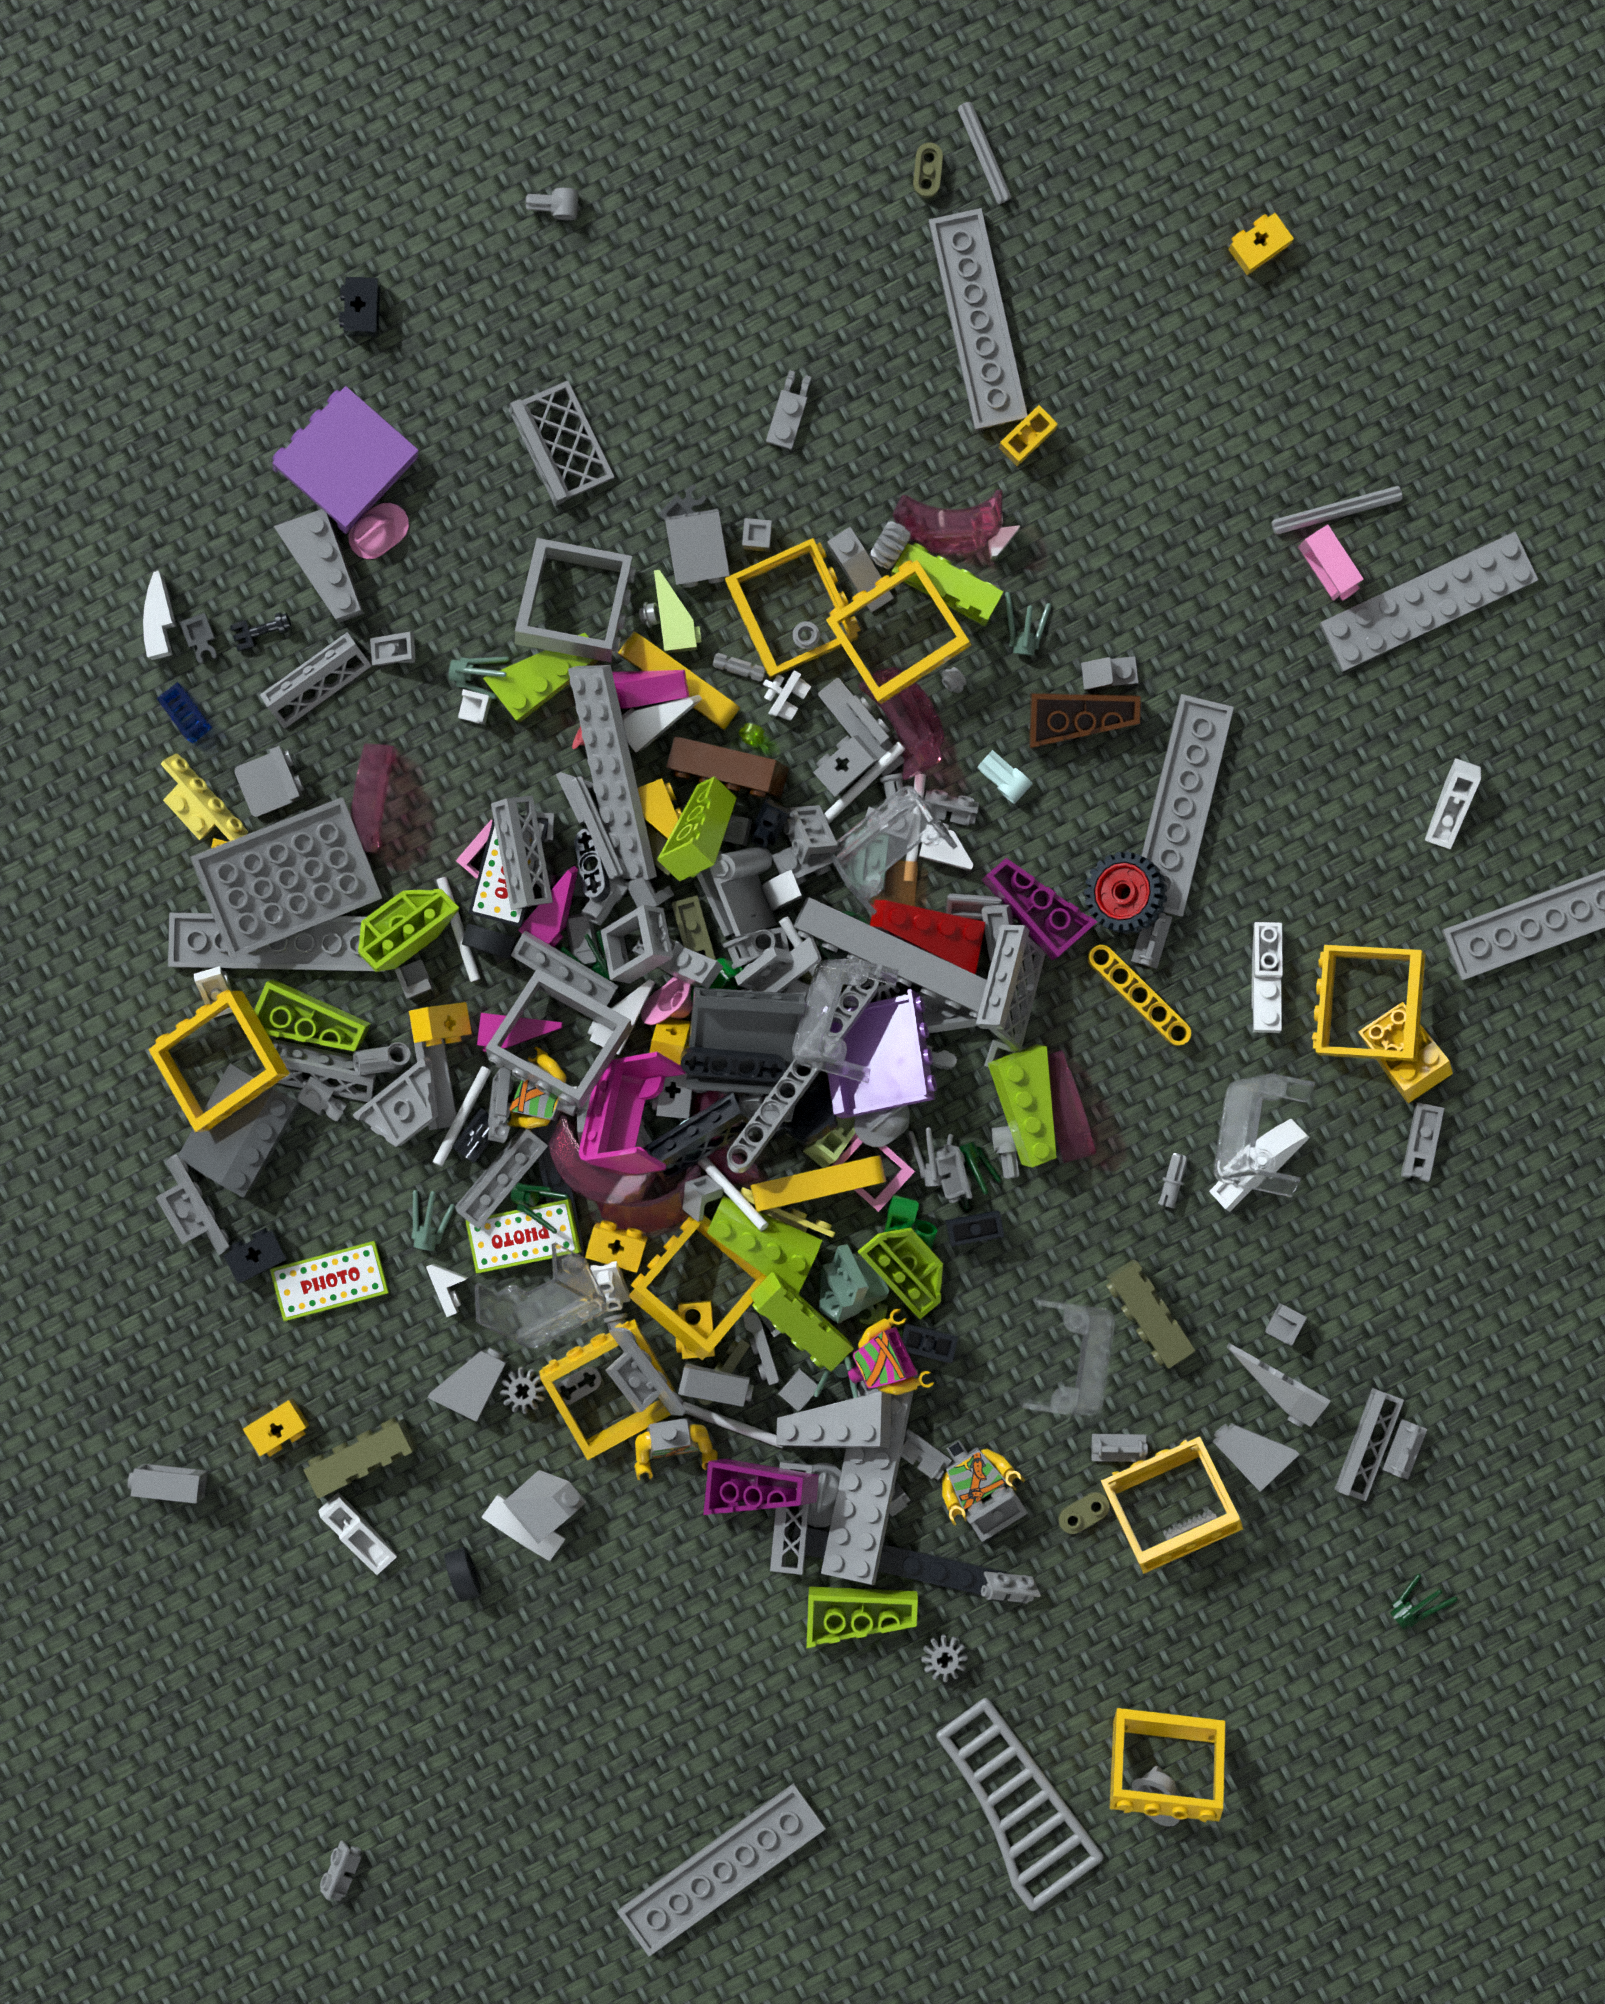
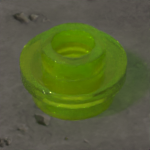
M745 723L738 733L742 737V741L751 746L762 744L765 740V730L752 723Z

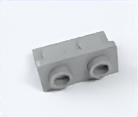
M820 805L790 808L791 811L783 826L785 835H788L792 844V851L794 855H797L801 865L807 864L810 854L833 853L836 851L838 844Z
M792 847L772 855L779 874L781 875L792 870L797 885L806 882L805 876L814 872L817 877L830 871L829 865L834 864L830 853L810 854L807 864L801 865L797 855H794Z

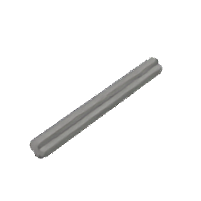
M1399 486L1278 518L1272 521V529L1275 534H1281L1398 502L1403 499L1402 491Z

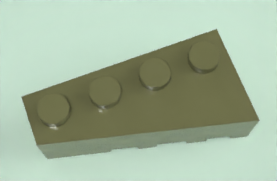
M1132 1259L1108 1275L1106 1278L1109 1283L1105 1286L1114 1299L1119 1296L1124 1304L1121 1310L1129 1321L1135 1320L1139 1326L1136 1332L1145 1344L1149 1341L1154 1348L1151 1355L1159 1366L1164 1364L1169 1369L1195 1352V1349L1176 1320H1173L1171 1317V1313L1165 1303L1157 1296L1151 1281L1141 1272L1143 1269L1139 1263Z
M393 1417L381 1423L382 1429L375 1433H372L371 1429L356 1436L357 1442L349 1446L347 1442H344L332 1448L334 1454L326 1458L320 1454L308 1460L310 1466L306 1467L304 1472L317 1498L319 1499L351 1483L353 1480L375 1471L376 1468L384 1467L400 1458V1456H406L417 1449L418 1446L404 1418L397 1421Z

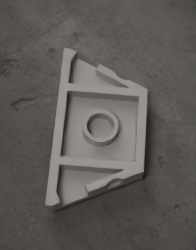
M422 1058L353 1114L354 1118L365 1121L371 1126L372 1131L378 1135H383L395 1147L405 1144L438 1117L430 1058Z

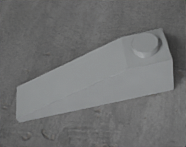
M1230 1343L1227 1345L1226 1348L1279 1407L1290 1415L1287 1420L1302 1428L1304 1423L1311 1427L1330 1403L1329 1399Z

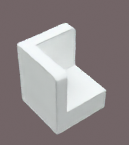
M463 689V700L458 718L485 725L492 699L488 695Z

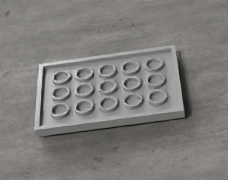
M343 797L190 857L230 959L382 899Z

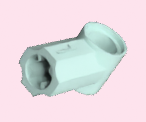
M993 750L977 767L980 772L998 786L997 789L1013 804L1033 784L1017 768L1013 769Z

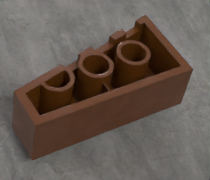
M1030 693L1029 747H1038L1140 724L1141 696Z
M674 736L666 767L674 771L673 776L689 780L690 776L699 778V782L702 783L715 776L729 790L740 792V789L750 791L749 794L765 798L767 795L779 799L782 797L789 770L787 766L777 760Z

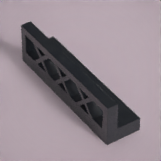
M732 1092L646 1145L643 1149L650 1156L666 1164V1166L676 1164L668 1170L654 1171L667 1182L738 1138L751 1120V1117L743 1111L738 1096ZM740 1120L744 1122L739 1126L732 1127V1125L736 1124ZM715 1136H720L716 1140L709 1141L711 1138ZM692 1150H698L693 1154L686 1155Z

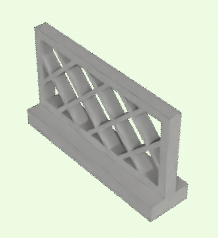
M565 381L522 401L519 399L510 404L509 412L554 506L560 505L571 497L614 479V475L569 381ZM564 389L570 399L567 408L552 403L554 394ZM550 396L549 401L545 400L544 398ZM535 402L546 405L543 418L532 415L528 405ZM571 403L575 411L570 409ZM550 407L565 412L561 425L545 420ZM567 414L579 418L581 426L578 432L563 426ZM536 422L541 423L539 429L537 427ZM543 424L558 429L554 442L543 439L540 433ZM583 428L586 432V435L581 433ZM561 431L576 436L572 449L557 444ZM579 438L591 443L593 449L590 456L575 451ZM547 445L552 447L551 452H549ZM555 448L570 454L566 467L554 462L552 456ZM594 452L596 453L598 459L593 458ZM573 455L588 461L584 474L569 468ZM593 462L602 466L606 475L596 479L586 474L590 463ZM559 470L564 471L562 477H561V474H560ZM566 473L582 478L579 487L568 491L564 483ZM584 480L591 481L583 485Z
M1001 925L976 1025L979 1028L990 1029L1013 1051H1021L1046 954L1028 937L1029 929L1025 925ZM1023 960H1024V965H1025V971H1024V969H1023V963H1022ZM1016 985H1018L1019 996H1017ZM1010 1010L1012 1011V1017H1013V1020H1012V1021H1011V1016H1010Z

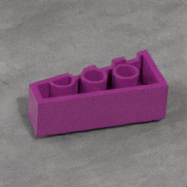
M1007 858L981 879L996 897L1002 899L1001 903L1003 905H1010L1012 916L1020 925H1025L1029 929V935L1052 961L1098 922L1078 910L1079 908L1072 903H1068L1055 894V891L1035 880L1032 875Z
M726 1458L708 1461L703 1515L817 1502L819 1475Z

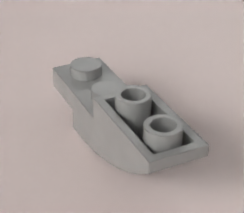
M642 936L632 949L638 956L645 953ZM669 938L673 958L658 968L697 988L702 986L708 989L723 966L718 961L687 949L678 941Z

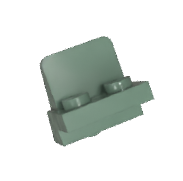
M848 1244L837 1247L833 1263L822 1265L818 1278L820 1286L819 1311L837 1323H841L860 1313V1311L886 1299L889 1289L885 1281L866 1260L858 1261L856 1255L852 1254Z

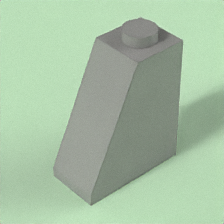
M489 1348L488 1351L483 1349L430 1392L428 1398L477 1422L507 1363L506 1360L502 1359L504 1354L492 1348Z
M686 1363L678 1394L744 1406L745 1400L751 1401L754 1385L749 1384V1377Z
M1233 1423L1229 1426L1224 1424L1214 1434L1216 1439L1212 1441L1259 1491L1263 1490L1300 1455L1295 1449Z

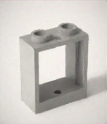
M642 905L601 930L610 980L632 983L673 958L663 908ZM640 927L645 953L629 962L624 936Z
M142 1464L136 1467L133 1473L130 1472L128 1489H132L131 1496L197 1503L205 1498L208 1471Z

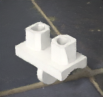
M794 670L783 689L780 685L784 678L778 674L773 683L768 680L764 681L763 685L768 688L764 696L765 699L771 701L775 694L779 695L769 711V715L774 718L779 716L789 721L792 720L798 708L787 702L786 699L790 693L804 699L811 688L807 682L800 678V673Z
M617 1261L605 1264L604 1266H591V1275L608 1312L621 1310L623 1303L630 1301L628 1297L630 1293L623 1278L622 1269L619 1268Z

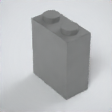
M718 509L665 518L676 585L682 584V588L697 586L698 581L708 579L709 583H718L725 581V576H730Z

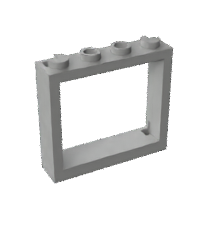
M537 538L515 628V644L611 662L613 651L618 652L621 637H617L618 629L623 630L626 614L622 613L623 606H629L631 590H627L628 583H634L636 567H632V556ZM546 558L620 572L605 641L530 627Z
M537 968L486 1047V1052L489 1060L495 1063L496 1067L503 1068L504 1066L512 1070V1074L522 1081L528 1079L535 1083V1087L545 1094L551 1092L558 1096V1099L563 1104L574 1105L581 1109L632 1030L631 1020ZM538 989L613 1030L610 1038L577 1089L501 1048Z

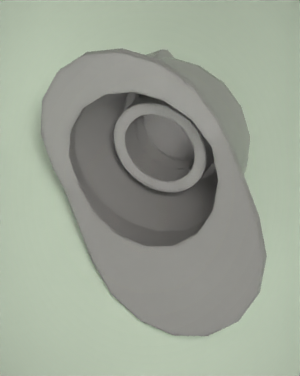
M906 1105L856 1116L854 1128L858 1138L864 1144L871 1147H883L889 1144L908 1128L910 1121L909 1108Z
M817 1463L813 1465V1474L819 1475L817 1502L810 1503L808 1525L816 1528L831 1525L841 1477V1471L835 1465ZM803 1505L798 1506L799 1512L803 1510Z
M1159 1766L1153 1767L1142 1778L1135 1779L1132 1782L1133 1791L1174 1796L1176 1794L1177 1787L1175 1781L1166 1775ZM1166 1815L1148 1816L1154 1822L1163 1826H1174L1180 1820Z

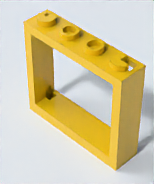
M813 538L725 578V583L770 679L776 677L777 674L781 675L842 647L837 638L777 666L739 585L804 554L810 553L834 608L840 605L846 607L849 603L844 592L838 593L834 584L838 582L836 574L832 567L827 569L823 560L827 557L821 543L816 544ZM855 616L848 617L841 623L850 642L858 639L857 632L861 630Z
M909 560L903 563L898 568V573L891 577L886 575L880 578L875 583V588L868 592L866 590L859 592L852 598V603L846 607L843 605L836 607L829 613L830 617L826 619L880 704L972 646L918 560L914 562ZM917 574L957 637L879 687L839 623L912 575Z
M1324 945V952H1321L1319 959V968H1322V978H1318L1316 985L1317 995H1320V1003L1315 1006L1314 1020L1318 1022L1317 1032H1314L1312 1036L1313 1048H1316V1053L1321 1056L1417 1061L1426 954L1422 950ZM1336 957L1410 961L1403 1051L1329 1047Z
M228 989L216 996L217 1000L211 1005L206 1004L197 1009V1015L191 1019L188 1018L179 1022L175 1026L176 1030L158 1037L155 1040L156 1044L148 1049L195 1132L211 1130L290 1074L243 991H230ZM230 1006L266 1070L203 1113L168 1050Z
M705 1215L703 1220L698 1222L691 1216L688 1217L680 1227L683 1233L678 1238L673 1235L663 1246L667 1250L662 1257L657 1254L647 1265L650 1271L646 1276L641 1273L631 1284L635 1289L628 1296L701 1360L714 1349L753 1302L750 1294L767 1277L709 1235L707 1231L712 1221ZM696 1229L755 1279V1282L706 1340L646 1289Z
M633 1319L630 1322L627 1321L623 1324L620 1322L614 1328H626L633 1333L639 1348L651 1357L653 1367L666 1377V1384L671 1391L676 1393L636 1320ZM610 1333L596 1335L590 1340L588 1345L582 1348L577 1346L566 1353V1357L558 1361L556 1359L549 1361V1364L539 1371L541 1381L587 1460L648 1428V1425L657 1423L671 1415L663 1403L658 1400L642 1412H636L588 1439L585 1438L553 1381L619 1346Z
M1200 1437L1188 1442L1184 1440L1180 1443V1446L1171 1450H1161L1155 1457L1146 1461H1137L1130 1468L1121 1472H1112L1113 1476L1101 1480L1108 1500L1143 1574L1243 1530L1239 1515ZM1199 1457L1226 1514L1142 1552L1116 1494Z
M1117 1708L1113 1721L1110 1809L1123 1810L1124 1813L1140 1812L1148 1816L1166 1815L1172 1816L1175 1819L1191 1818L1199 1819L1202 1822L1207 1820L1219 1822L1224 1801L1225 1721ZM1124 1732L1215 1743L1213 1800L1123 1790Z

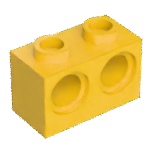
M711 1301L679 1303L678 1309L673 1310L675 1314L705 1340L713 1332ZM689 1309H696L700 1312L701 1319L698 1323L691 1324L686 1320L685 1314ZM676 1338L677 1353H682V1359L699 1358ZM715 1347L706 1357L715 1356Z

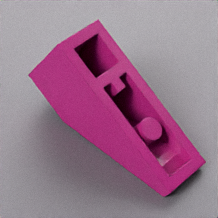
M685 670L612 672L620 708H632L689 696Z
M573 866L567 870L551 890L553 902L538 905L522 927L519 928V932L523 934L527 931L554 948L563 939L560 933L567 924L578 868Z
M481 1013L477 1045L484 1046L483 1051L486 1052L487 1045L506 1016ZM520 1017L501 1048L507 1049L562 1029L563 1023Z

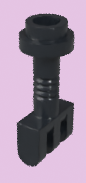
M281 612L275 614V620L252 628L248 620L230 625L231 631L242 629V633L233 636L234 642L244 639L246 643L236 646L238 652L257 647L254 638L276 630L284 634L288 632V629L292 628L289 615L287 613L282 614Z

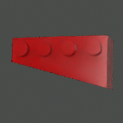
M875 900L870 926L976 974L986 922L888 900Z

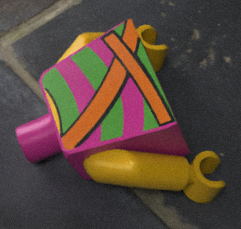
M894 1309L889 1319L883 1318L865 1330L858 1343L859 1350L853 1354L857 1365L848 1371L849 1378L853 1383L856 1384L864 1380L869 1389L877 1387L879 1391L893 1395L916 1390L917 1386L920 1385L927 1388L934 1384V1382L925 1385L922 1382V1376L930 1374L931 1372L929 1371L921 1372L918 1378L913 1377L917 1375V1372L896 1328L903 1326L906 1318L900 1322H896L893 1319L895 1314L901 1312L900 1309Z

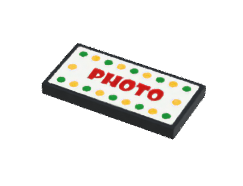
M493 818L468 914L522 927L527 907L517 910H511ZM537 819L543 848L549 822ZM524 830L522 834L523 840L526 844L530 845L532 841L531 834ZM530 856L527 861L528 867L535 872L537 868L536 861Z

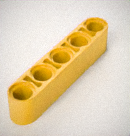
M635 631L632 632L618 652L620 656L641 671L685 670L689 691L688 697L700 695L702 698L693 708L723 730L727 728L740 710L737 704Z
M1105 945L1095 946L1089 951L1087 959L1090 966L1168 1043L1178 1046L1189 1041L1191 1029L1188 1024L1119 956ZM1097 950H1103L1107 954L1108 959L1104 965H1098L1094 961L1093 956ZM1116 969H1122L1126 972L1127 979L1125 983L1117 984L1113 980V973ZM1136 988H1142L1146 992V999L1142 1003H1137L1132 998V992ZM1155 1007H1161L1165 1011V1018L1161 1022H1156L1152 1018L1151 1013ZM1176 1025L1182 1027L1185 1032L1183 1039L1180 1041H1175L1171 1037V1030Z
M879 1155L750 1186L756 1211L759 1212L887 1181L881 1156Z

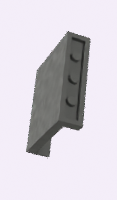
M694 987L689 1047L777 1054L784 1058L786 1068L788 1069L799 1054L802 1014L805 1011L804 995ZM691 1056V1059L688 1060L689 1065L694 1066L697 1061L696 1056ZM705 1056L704 1067L708 1068V1056ZM718 1057L713 1060L712 1065L716 1069H723L727 1066L728 1062L725 1058ZM744 1060L739 1065L740 1069L745 1072L751 1071L755 1066L751 1060ZM759 1061V1072H762L763 1061ZM773 1063L770 1071L771 1073H776V1069L780 1068H778L777 1063ZM691 1074L686 1076L687 1089H692L697 1093H705L711 1090L719 1091L722 1094L744 1092L751 1096H760L762 1094H770L778 1083ZM785 1087L780 1090V1095L789 1097V1095H795V1092L792 1088Z

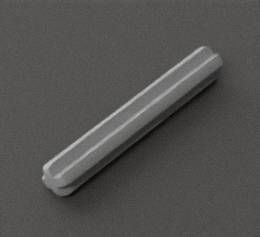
M971 102L963 103L959 106L958 111L998 204L1007 202L1011 198L1010 192Z
M582 776L576 777L569 781V786L608 877L610 879L619 877L624 871L584 778Z

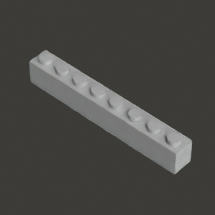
M810 897L806 898L793 928L799 930L798 936L805 939H813L815 937L824 941L822 947L837 953L839 948L848 953L846 958L861 964L863 960L873 964L872 970L885 976L887 972L897 975V982L911 987V984L914 983L922 987L921 993L935 998L938 994L946 998L945 1004L958 1010L961 1006L971 1010L969 1015L975 1018L978 1017L987 982L986 979Z

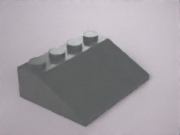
M230 1063L203 1113L255 1077ZM270 1087L211 1130L195 1132L193 1129L178 1158L183 1159L189 1166L243 1198L249 1197L301 1103L278 1089Z

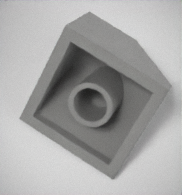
M539 1470L503 1503L533 1539L540 1543L580 1509L586 1501L569 1481Z

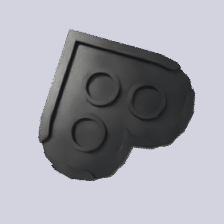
M807 1066L797 1070V1074L804 1077L808 1076L811 1072ZM818 1076L815 1077L795 1105L792 1121L783 1122L770 1141L788 1133L794 1140L806 1146L822 1139L830 1131L837 1128L838 1121L836 1119L837 1116L833 1112L832 1100ZM762 1094L760 1097H765L769 1094Z

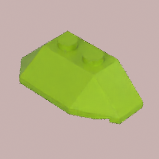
M434 889V891L404 890L361 921L358 954L375 972L395 969L435 940L458 912L459 907L442 889Z
M912 1228L878 1233L858 1250V1253L919 1319L941 1302L940 1290L943 1263Z

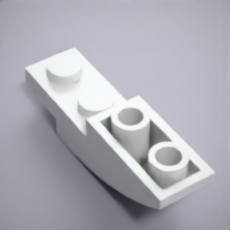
M1254 923L1252 953L1253 1032L1280 1033L1282 1030V923Z
M1287 1120L1257 1139L1224 1168L1227 1174L1209 1192L1230 1212L1267 1173L1273 1176L1310 1137L1294 1120Z

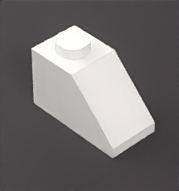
M936 821L933 822V826L927 824L919 858L971 871L973 863L955 832L948 830L949 825Z

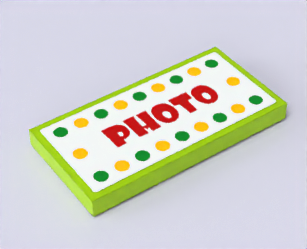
M567 1199L529 1207L531 1211L556 1228V1234L547 1230L527 1214L517 1210L490 1215L479 1229L465 1220L476 1273L580 1253L581 1248L571 1200Z
M376 1241L270 1269L283 1321L389 1293Z

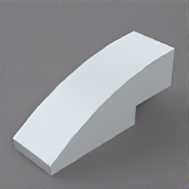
M160 571L153 572L144 605V642L147 657L151 660L173 655L166 629L176 627L164 575Z
M792 870L762 885L771 911L789 905L791 902L802 897Z
M339 1492L318 1510L320 1518L339 1535L340 1540L376 1575L397 1557L380 1535Z
M498 1493L482 1518L523 1546L550 1561L566 1538L553 1531L540 1543H537L503 1503L507 1498Z

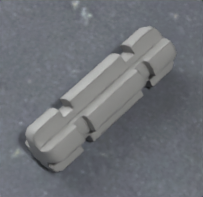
M720 653L715 655L713 661L715 668L721 670L725 668L727 672L744 677L751 676V679L757 681L763 680L766 671L763 666L756 664L752 666L750 662L733 657L729 659L727 655Z

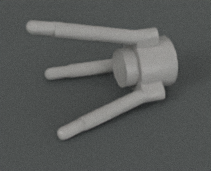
M926 1128L929 1163H926V1168L914 1132L910 1131L909 1137L920 1168V1176L925 1179V1186L942 1185L941 1180L946 1179L949 1173L943 1176L939 1175L935 1162L931 1128ZM949 1134L947 1145H952L953 1135Z

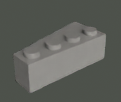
M323 509L274 526L339 623L365 614L331 518Z
M880 1391L777 1418L776 1445L790 1448L890 1449L892 1394Z

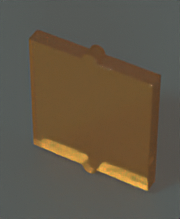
M898 858L888 860L885 890L871 889L870 906L874 907L875 900H888L915 906L918 862L899 861Z

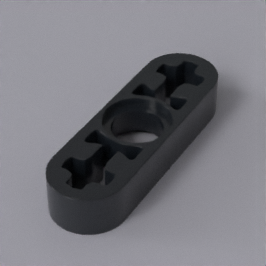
M584 828L577 833L574 839L582 889L584 894L593 902H602L610 894L609 877L588 828ZM597 859V867L592 871H587L588 863L591 860ZM595 881L600 885V886L597 888V892H596V893L593 892V891L596 890V883H595Z

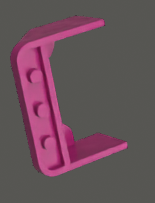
M659 1052L612 1059L591 1092L579 1147V1157L591 1165L630 1174L665 1170L666 1164L650 1156L645 1149L635 1146L645 1100L653 1099L662 1092L665 1077L685 1074L686 1072L683 1071L682 1067Z

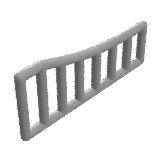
M983 1698L937 1732L936 1737L952 1758L983 1807L999 1844L1012 1887L1030 1911L1040 1908L1103 1860L1102 1852L989 1699ZM985 1712L994 1725L958 1750L950 1736ZM1001 1733L1009 1747L979 1770L973 1772L965 1759ZM1017 1755L1026 1768L988 1796L980 1782ZM1033 1777L1042 1790L1000 1821L994 1805ZM1049 1799L1058 1812L1010 1847L1005 1831ZM1065 1821L1074 1835L1019 1875L1014 1858ZM1082 1843L1090 1857L1036 1897H1033L1025 1884Z

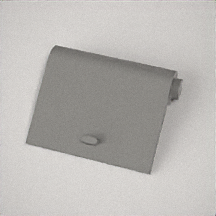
M760 846L720 854L717 856L715 865L710 867L712 877L736 937L777 925L758 876L770 868L772 865V855L768 849L761 848Z

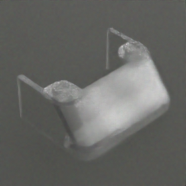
M905 786L836 841L838 844L836 851L829 853V856L847 888L874 915L877 910L870 898L878 895L882 890V873L920 842L931 847L937 846L945 840L953 850L957 847V844L919 793L912 786Z
M857 958L830 959L819 962L814 970L805 1002V1011L801 1016L793 1043L792 1056L794 1060L803 1066L869 1083L871 1068L846 1062L847 1046L841 1038L829 1034L843 984L860 986L869 978L896 986L899 970Z
M1266 1074L1231 1082L1225 1093L1213 1168L1215 1177L1222 1183L1292 1197L1300 1184L1301 1177L1274 1172L1275 1159L1272 1153L1265 1149L1256 1148L1263 1099L1277 1101L1281 1098L1306 1102L1314 1089L1315 1082L1278 1074Z
M555 1242L551 1244L553 1279L528 1292L515 1285L507 1286L503 1290L495 1292L480 1283L475 1284L476 1322L524 1347L536 1348L603 1315L607 1311V1299L586 1259Z
M1036 1298L1035 1303L1037 1305L1064 1309L1063 1322L1065 1327L1073 1333L1083 1334L1075 1388L1060 1387L1056 1389L1052 1394L1051 1403L1021 1399V1407L1068 1415L1091 1416L1097 1414L1101 1410L1104 1401L1115 1326L1114 1315L1103 1307Z

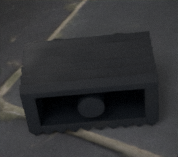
M998 1210L945 1220L949 1244L952 1247H955V1245L960 1246L961 1243L965 1245L966 1243L971 1244V1242L976 1243L977 1240L981 1242L982 1240L987 1241L988 1238L992 1240L993 1237L997 1239L1004 1236L1001 1215Z

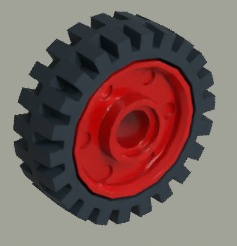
M1117 852L1115 855L1106 856V860H1100L1097 863L1098 867L1096 869L1092 868L1090 871L1092 876L1090 879L1087 878L1085 883L1088 885V888L1084 889V895L1087 896L1085 903L1090 909L1088 910L1089 913L1099 924L1118 933H1138L1143 928H1149L1152 921L1156 922L1159 919L1157 916L1159 912L1163 913V902H1167V896L1165 895L1167 885L1164 884V881H1166L1164 875L1160 873L1161 870L1153 862L1135 853ZM1129 887L1130 895L1126 899H1122L1123 889Z

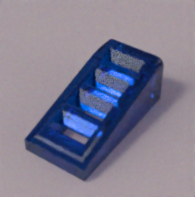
M179 682L157 697V700L182 735L190 743H194L213 728ZM180 694L181 698L170 706L168 703ZM184 704L188 705L179 713H175V711H177ZM193 712L194 715L183 723L182 720Z

